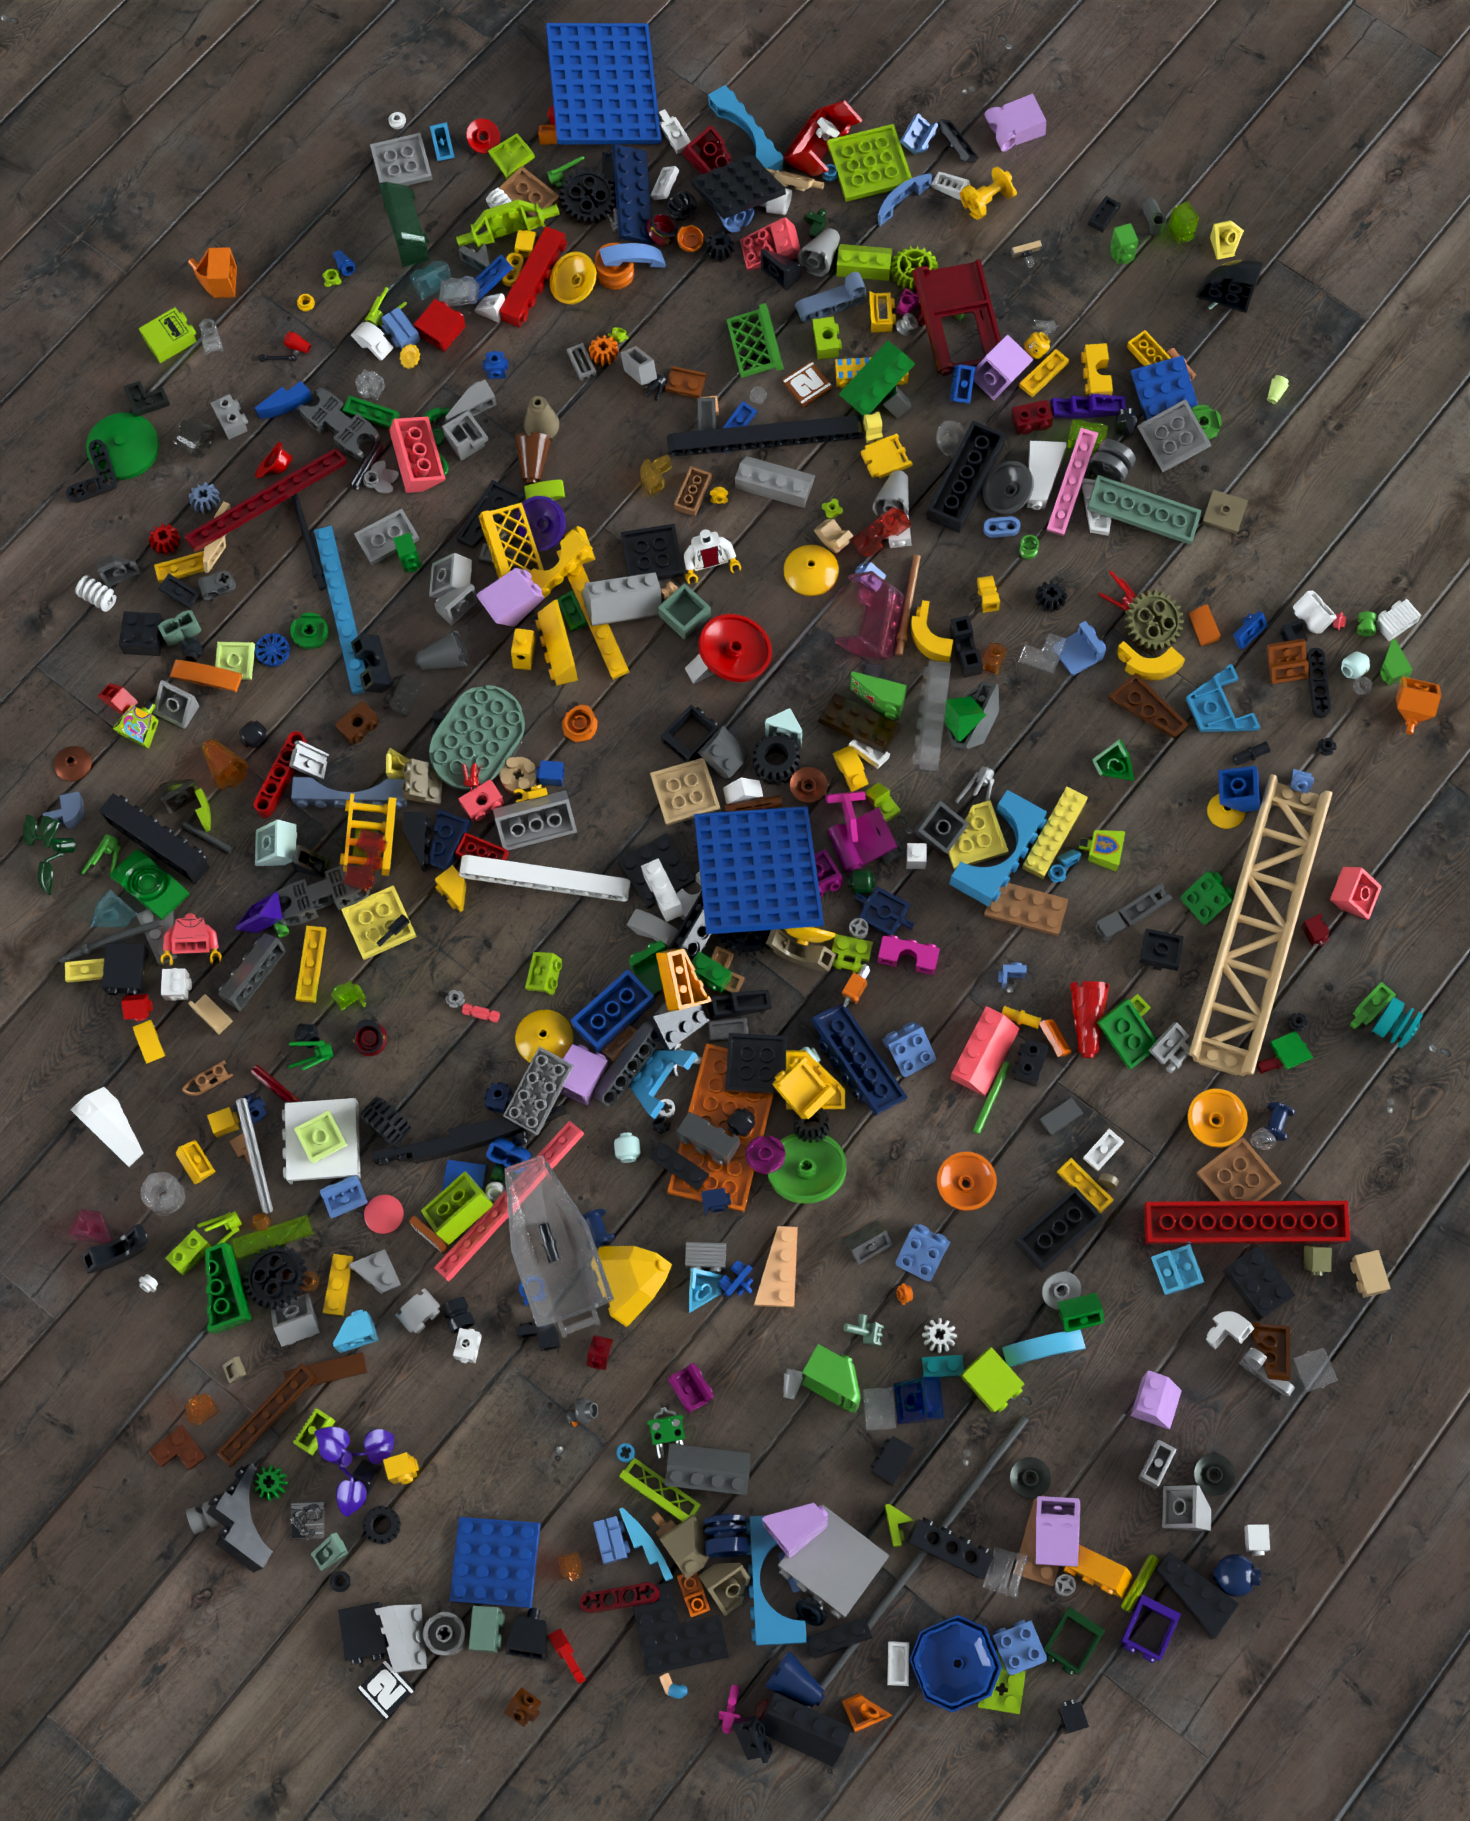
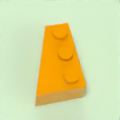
M670 949L656 953L668 1010H683L712 1001L702 986L704 985L696 976L695 968L684 949Z
M1079 1545L1078 1567L1063 1566V1571L1074 1577L1078 1575L1082 1577L1084 1582L1092 1586L1095 1584L1101 1587L1102 1591L1110 1595L1114 1594L1121 1599L1124 1598L1133 1579V1575L1127 1567Z

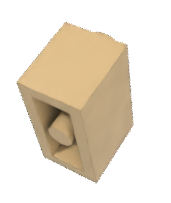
M1379 1250L1355 1255L1351 1259V1270L1353 1274L1356 1273L1358 1279L1356 1286L1358 1292L1362 1293L1363 1298L1386 1293L1391 1289Z

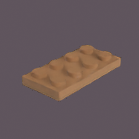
M1008 883L1005 888L1001 887L999 890L1001 894L996 902L992 901L989 907L986 906L985 917L1059 936L1068 899Z
M1035 1498L1013 1574L1054 1587L1059 1566L1036 1564L1037 1498Z

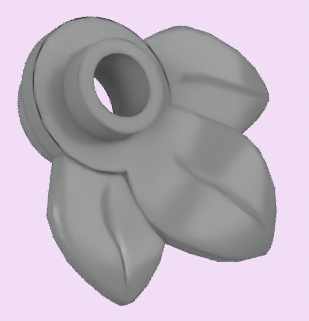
M378 461L372 465L370 471L365 473L363 482L366 487L375 488L377 492L387 494L394 491L391 484L398 479L399 473L395 470L386 469L385 461Z

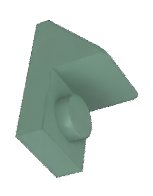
M335 1532L323 1541L311 1555L319 1569L323 1571L346 1556L348 1551L337 1532Z

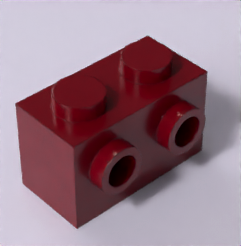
M1048 400L1012 407L1011 418L1017 435H1026L1036 430L1044 431L1052 427L1053 416Z

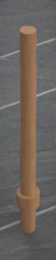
M920 555L913 556L900 631L896 637L897 647L895 655L898 657L903 656L904 645L908 639L907 629L920 564Z

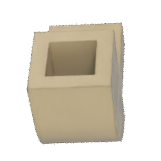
M826 519L814 529L822 543L834 553H838L849 544V539L853 537L849 530H841L834 519Z

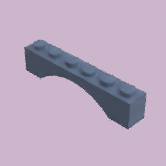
M293 777L291 799L294 805L298 807L315 805L319 808L326 806L344 808L346 800H350V793L354 794L355 803L384 805L388 804L389 797L396 798V809L407 807V799H403L402 792L404 779H386L379 785L367 790L341 792L319 784L312 777Z

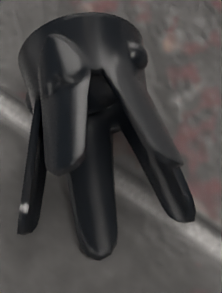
M656 374L657 379L650 382L643 389L645 390L651 385L646 393V397H649L658 388L655 401L660 398L662 389L667 383V380L663 377L664 375Z

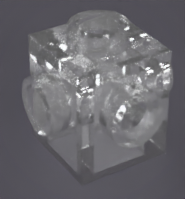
M364 369L355 381L358 393L365 398L370 397L378 400L385 388L383 377L374 371L369 372Z

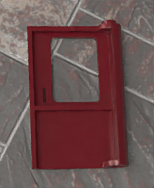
M978 259L972 263L930 270L928 266L914 269L912 275L937 373L942 374V376L949 375L954 372V365H967L976 368L984 358L959 363L951 361L941 318L973 313L985 356L1001 341L981 260Z

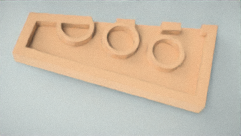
M777 1227L754 1306L794 1308L798 1227Z

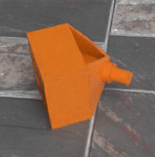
M208 248L200 262H197L194 258L189 259L188 263L193 267L197 279L214 298L235 297L237 265L230 248Z
M1402 676L1396 695V702L1399 712L1406 721V734L1412 735L1417 723L1435 717L1441 699V691L1438 684Z

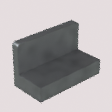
M878 1220L871 1222L843 1239L858 1265L893 1245L887 1231Z

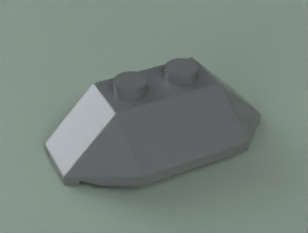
M981 682L977 688L966 696H971L986 713V716L961 742L956 739L948 728L947 732L952 747L970 749L985 742L999 713V687L997 684Z

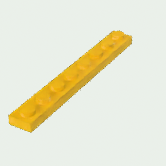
M561 550L557 551L559 559L561 557ZM580 561L576 569L568 573L567 577L609 673L614 680L630 671L609 624L591 626L582 597L584 586L590 581Z

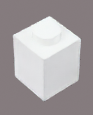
M907 843L906 869H925L927 844Z
M1246 1525L1244 1527L1246 1552H1252V1556H1264V1552L1270 1550L1269 1525Z

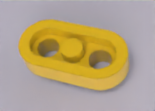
M516 252L509 254L506 258L513 269L502 278V283L509 287L513 286L524 266L523 256Z

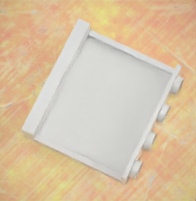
M356 1098L285 1103V1109L282 1110V1120L285 1121L282 1137L283 1140H286V1148H283V1159H286V1167H283L284 1179L289 1184H293V1181L344 1178L355 1175L358 1179H361L359 1104ZM330 1110L348 1146L312 1164L294 1128Z

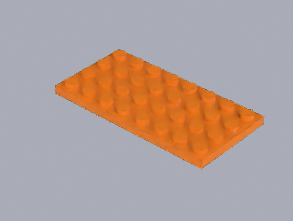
M706 1043L688 1112L709 1121L717 1129L719 1127L725 1130L724 1133L731 1137L734 1135L727 1130L729 1126L726 1120L735 1109H743L744 1107L756 1117L754 1119L756 1124L745 1137L737 1135L740 1138V1147L728 1166L715 1163L712 1160V1156L707 1153L702 1155L695 1150L696 1147L692 1144L686 1145L680 1141L678 1153L709 1173L710 1176L698 1192L672 1174L667 1194L702 1202L701 1191L725 1188V1193H730L731 1205H727L728 1209L745 1212L755 1172L748 1165L746 1150L752 1140L760 1136L764 1137L774 1094L725 1092L728 1048Z

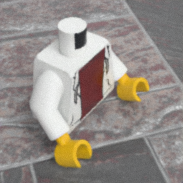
M702 530L700 536L693 537L691 545L684 553L685 568L688 570V573L685 575L686 581L690 584L689 579L694 576L695 583L698 582V577L693 573V569L698 571L728 563L729 559L731 572L734 573L732 568L734 565H738L741 571L740 562L735 559L736 554L731 542L724 537H719L717 532H710L709 530Z

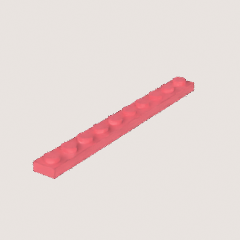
M568 1121L493 1203V1206L477 1220L434 1268L446 1280L450 1281L579 1141L584 1135L582 1130L571 1121Z

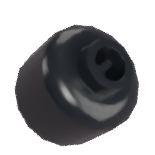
M258 720L255 722L248 721L239 730L241 737L239 741L246 748L249 746L257 748L267 738V729Z
M745 1107L743 1109L737 1108L726 1120L729 1126L727 1130L732 1135L745 1137L755 1126L756 1122L754 1119L756 1117Z

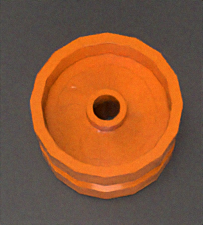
M608 243L602 246L601 248L617 245L620 243ZM599 250L597 251L595 267L599 283L611 290L627 287L634 278L633 262H622L620 266H604Z

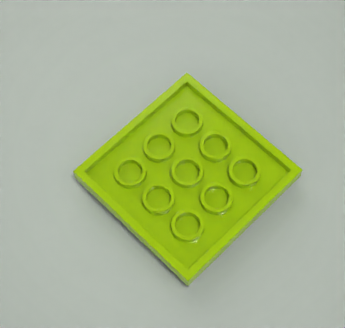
M894 124L827 140L829 153L833 165L836 167L838 180L846 202L892 191L912 178Z

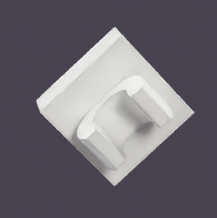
M823 117L817 121L821 127L816 131L819 138L822 137L827 141L830 136L836 138L840 134L832 122Z

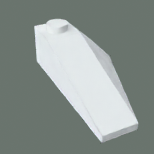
M105 1087L85 1095L71 1109L127 1166L130 1167L143 1154L119 1101Z

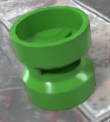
M1026 535L1022 538L1019 549L1021 557L1033 559L1037 555L1039 547L1037 537Z
M1373 612L1359 613L1357 633L1361 636L1375 635L1376 626L1374 623L1377 621V615Z

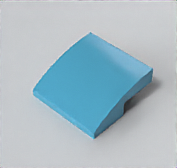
M1190 1244L1151 1257L1165 1295L1205 1283Z

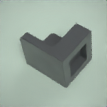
M897 386L883 399V405L896 418H899L911 408L910 399Z
M1117 911L1100 919L1095 925V929L1104 943L1110 941L1114 934L1126 928L1124 921Z

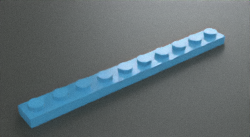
M328 526L316 529L314 533L353 695L364 693L360 674L366 670L364 660L355 659L351 642L358 636L333 528Z

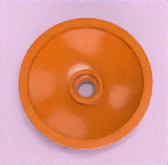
M959 1152L951 1155L942 1163L937 1174L939 1194L948 1205L958 1210L972 1211L983 1207L991 1200L996 1190L997 1178L993 1166L986 1158L974 1152ZM967 1181L969 1186L964 1187L962 1182Z

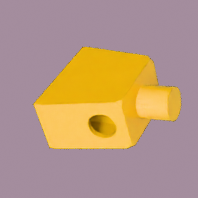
M515 629L511 649L512 664L515 669L532 670L537 640L533 630Z

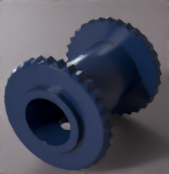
M1271 1102L1267 1105V1108L1272 1111L1268 1127H1262L1260 1132L1269 1139L1284 1141L1287 1139V1134L1283 1132L1287 1116H1293L1295 1111L1286 1104Z
M604 1209L589 1211L579 1218L580 1222L587 1223L593 1240L588 1243L590 1248L604 1246L615 1238L613 1234L606 1233L601 1218L606 1214Z

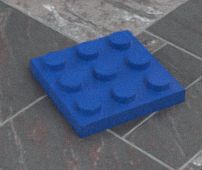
M1183 355L1131 370L1145 421L1185 399L1191 409L1198 405Z

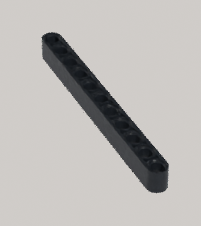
M845 416L678 432L669 434L667 436L670 456H687L853 440L862 438L864 436L861 416Z

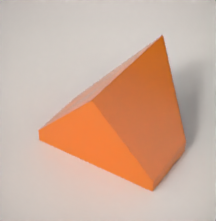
M861 1693L842 1701L854 1733L893 1716L863 1697Z

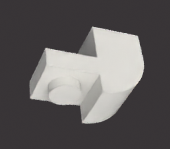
M369 322L361 323L351 334L362 348L368 347L379 360H383L394 348L383 336L384 333Z
M1230 1311L1222 1312L1213 1318L1217 1327L1210 1329L1206 1340L1215 1350L1228 1334L1242 1344L1254 1328L1240 1314Z

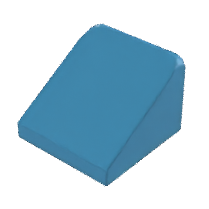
M1072 849L1058 856L1057 860L1066 869L1080 861L1081 853Z

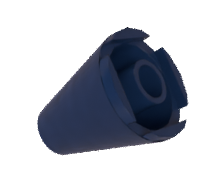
M789 1651L765 1685L769 1690L811 1708L814 1705L819 1706L825 1697L822 1694L824 1689L793 1653Z

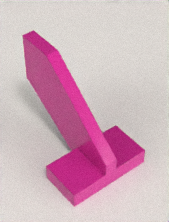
M857 791L825 795L826 803L842 802L850 841L858 842L856 817L851 801L866 800L865 792Z

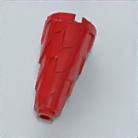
M1082 981L1081 986L1078 985V982L1070 983L1078 1051H1080V1054H1083V1058H1094V1055L1098 1054L1100 1050L1102 1030L1097 1021L1106 1012L1109 983Z

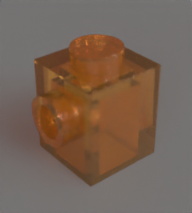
M990 642L982 660L983 670L998 675L1005 660L1007 648L1000 643Z
M206 1392L201 1396L196 1395L188 1400L189 1404L185 1406L188 1411L185 1415L190 1423L194 1422L199 1426L220 1412L210 1395Z
M578 1552L558 1557L564 1580L568 1579V1582L580 1579V1575H584Z

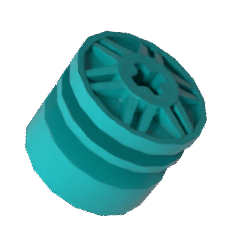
M1393 997L1372 1032L1383 1038L1389 1032L1393 1033L1390 1042L1394 1043L1397 1037H1400L1401 1039L1397 1046L1402 1049L1416 1033L1423 1014L1418 1011L1414 1018L1410 1017L1414 1008L1411 1007L1406 1014L1403 1013L1405 1003Z

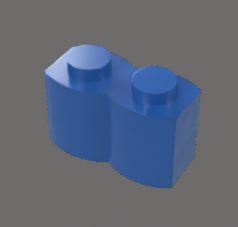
M498 1138L491 1142L486 1153L488 1159L498 1164H504L506 1168L513 1172H522L529 1165L533 1156L527 1149L515 1147L512 1142L504 1138Z

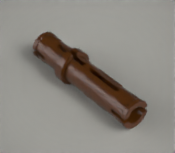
M781 795L767 798L762 796L760 799L724 805L726 812L761 810L782 807Z

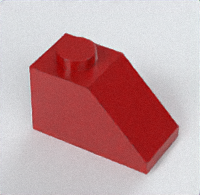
M109 683L98 695L103 702L122 715L125 714L130 706H135L138 703L127 690L112 683Z

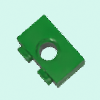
M411 533L393 538L404 573L414 572L422 566Z

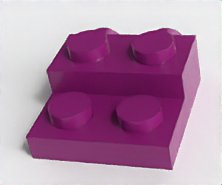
M826 849L814 854L820 898L823 896V893L829 890L836 891L843 884L841 873Z

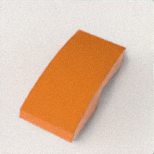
M696 1572L688 1579L685 1578L683 1573L676 1575L690 1616L694 1617L710 1611L698 1573Z

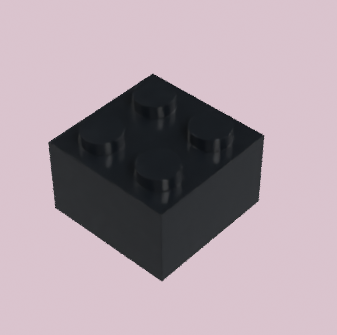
M124 611L119 639V647L123 654L160 656L163 636L158 625L164 621L161 613Z

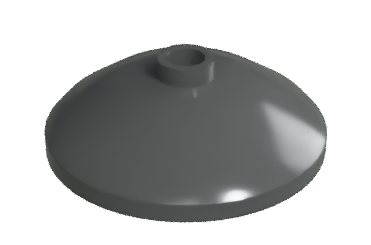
M1008 461L996 466L988 474L983 485V499L986 505L998 514H1011L1021 509L1028 502L1033 492L1034 479L1031 471L1024 464L1017 461Z

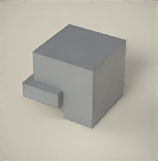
M469 410L442 426L445 440L461 461L485 447V442L488 441V436Z

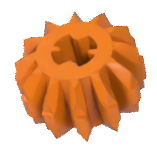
M605 334L603 338L597 336L596 341L592 340L591 346H589L591 360H594L596 365L600 362L602 366L605 363L611 365V360L616 361L619 354L618 343L613 341L612 336L608 339Z

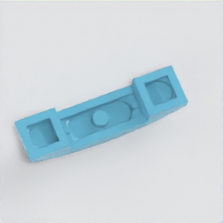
M1080 1329L1067 1333L1064 1331L1002 1347L1005 1362L1009 1367L1062 1353L1067 1354L1086 1349Z

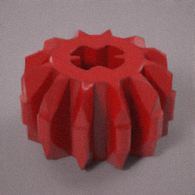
M162 523L160 528L155 526V531H150L151 537H149L148 541L151 544V548L154 551L156 550L158 554L164 552V554L168 555V551L174 552V547H179L178 542L181 541V538L178 535L177 529L173 528L172 525L168 524L165 527Z

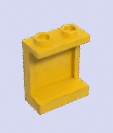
M795 1057L788 1064L790 1067L787 1070H782L775 1076L776 1080L772 1085L801 1119H809L836 1091L831 1086H826L806 1063L808 1061L806 1057Z

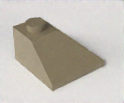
M691 1515L659 1538L686 1579L705 1566L709 1558L705 1555V1541L710 1539L704 1534L703 1528L694 1515Z

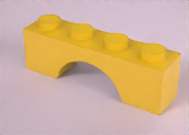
M572 530L560 542L561 557L556 566L546 571L533 568L529 572L532 576V581L542 589L541 593L545 598L555 586L563 582L564 577L568 573L576 569L577 564L581 560L589 556L590 551L593 549L585 538L575 530Z

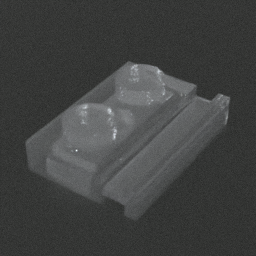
M893 1387L863 1389L866 1431L896 1429Z

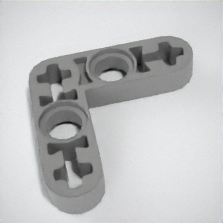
M1250 1348L1244 1354L1239 1364L1281 1394L1290 1397L1295 1387L1288 1381L1268 1379L1263 1367L1267 1357L1259 1350Z

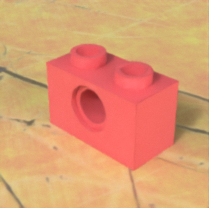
M491 779L473 789L472 792H468L458 798L461 807L472 823L482 820L486 814L495 808L502 807L504 804L502 795ZM481 800L487 801L484 805L478 804Z

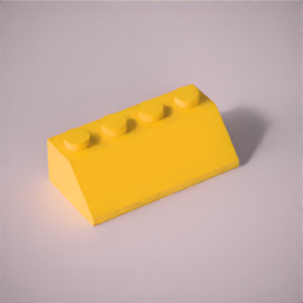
M554 600L537 613L538 620H535L538 631L542 630L543 636H540L542 647L547 649V652L544 653L546 663L551 664L552 669H548L550 678L555 680L556 686L578 681L558 600Z

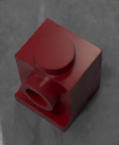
M1322 913L1304 921L1301 926L1312 947L1317 944L1322 946L1330 941L1328 938L1329 928L1325 922L1321 921Z

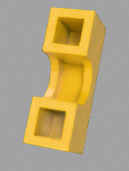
M1107 343L1085 345L1084 352H1081V362L1085 363L1083 378L1087 379V384H1085L1086 395L1090 396L1091 393L1112 395L1113 393L1111 375H1101L1096 371L1107 368L1109 361Z

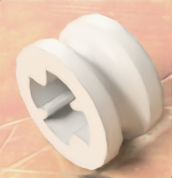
M669 1099L661 1100V1102L667 1104L668 1107H672V1109H669L668 1113L662 1110L659 1112V1115L661 1117L666 1116L667 1118L672 1117L675 1113L674 1103Z

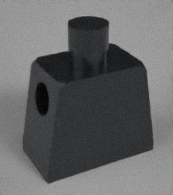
M529 1608L527 1617L518 1616L505 1646L506 1655L546 1660L547 1624L545 1620L539 1619L541 1610Z

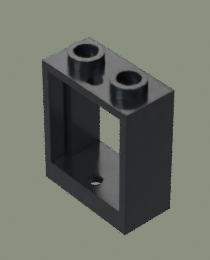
M690 705L661 734V742L685 763L690 762L699 756L697 752L716 733L719 725L712 718L709 720L699 707L695 708L693 705ZM691 718L710 732L692 752L673 737Z

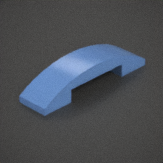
M924 174L911 178L895 188L884 200L879 210L878 225L881 226L893 217V207L912 192L919 196L932 184V175Z
M626 243L608 246L599 250L604 266H620L622 262L649 263L650 267H666L662 252L650 245Z

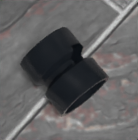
M465 1297L455 1298L441 1306L445 1318H449L447 1324L452 1334L458 1333L459 1328L468 1329L475 1325L472 1313L467 1312L469 1306Z

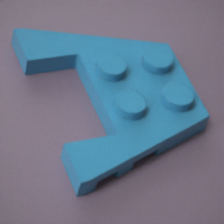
M1229 664L1223 671L1217 673L1211 680L1186 697V702L1200 732L1258 731L1260 729L1254 713L1239 718L1234 717L1221 686L1238 680L1232 664Z
M654 1050L629 1084L635 1096L652 1118L655 1119L665 1105L660 1100L654 1098V1095L676 1064L687 1070L690 1068L698 1056L695 1052Z

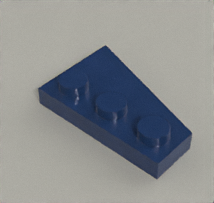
M437 809V821L434 826L435 834L431 846L429 864L431 867L446 871L451 866L456 856L455 852L472 823L468 819Z

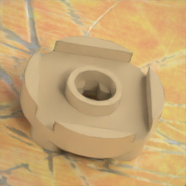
M524 757L508 758L499 774L501 783L506 791L516 795H521L522 793H514L515 789L531 790L530 787L536 785L538 779L536 778L535 764ZM517 772H521V774L524 776L519 777V779L517 780L514 774Z

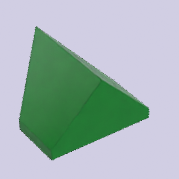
M1121 739L1092 759L1100 776L1134 781L1130 756Z

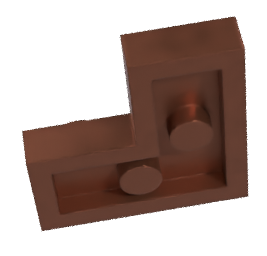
M180 1425L149 1450L160 1467L165 1466L178 1455L188 1470H192L207 1458L183 1425Z

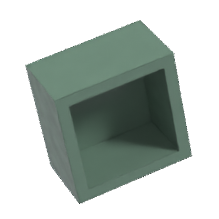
M685 583L658 607L659 617L684 640L711 617V607Z
M473 1606L469 1650L498 1653L499 1648H502L503 1636L500 1634V1629L504 1627L505 1614L502 1613L500 1608Z

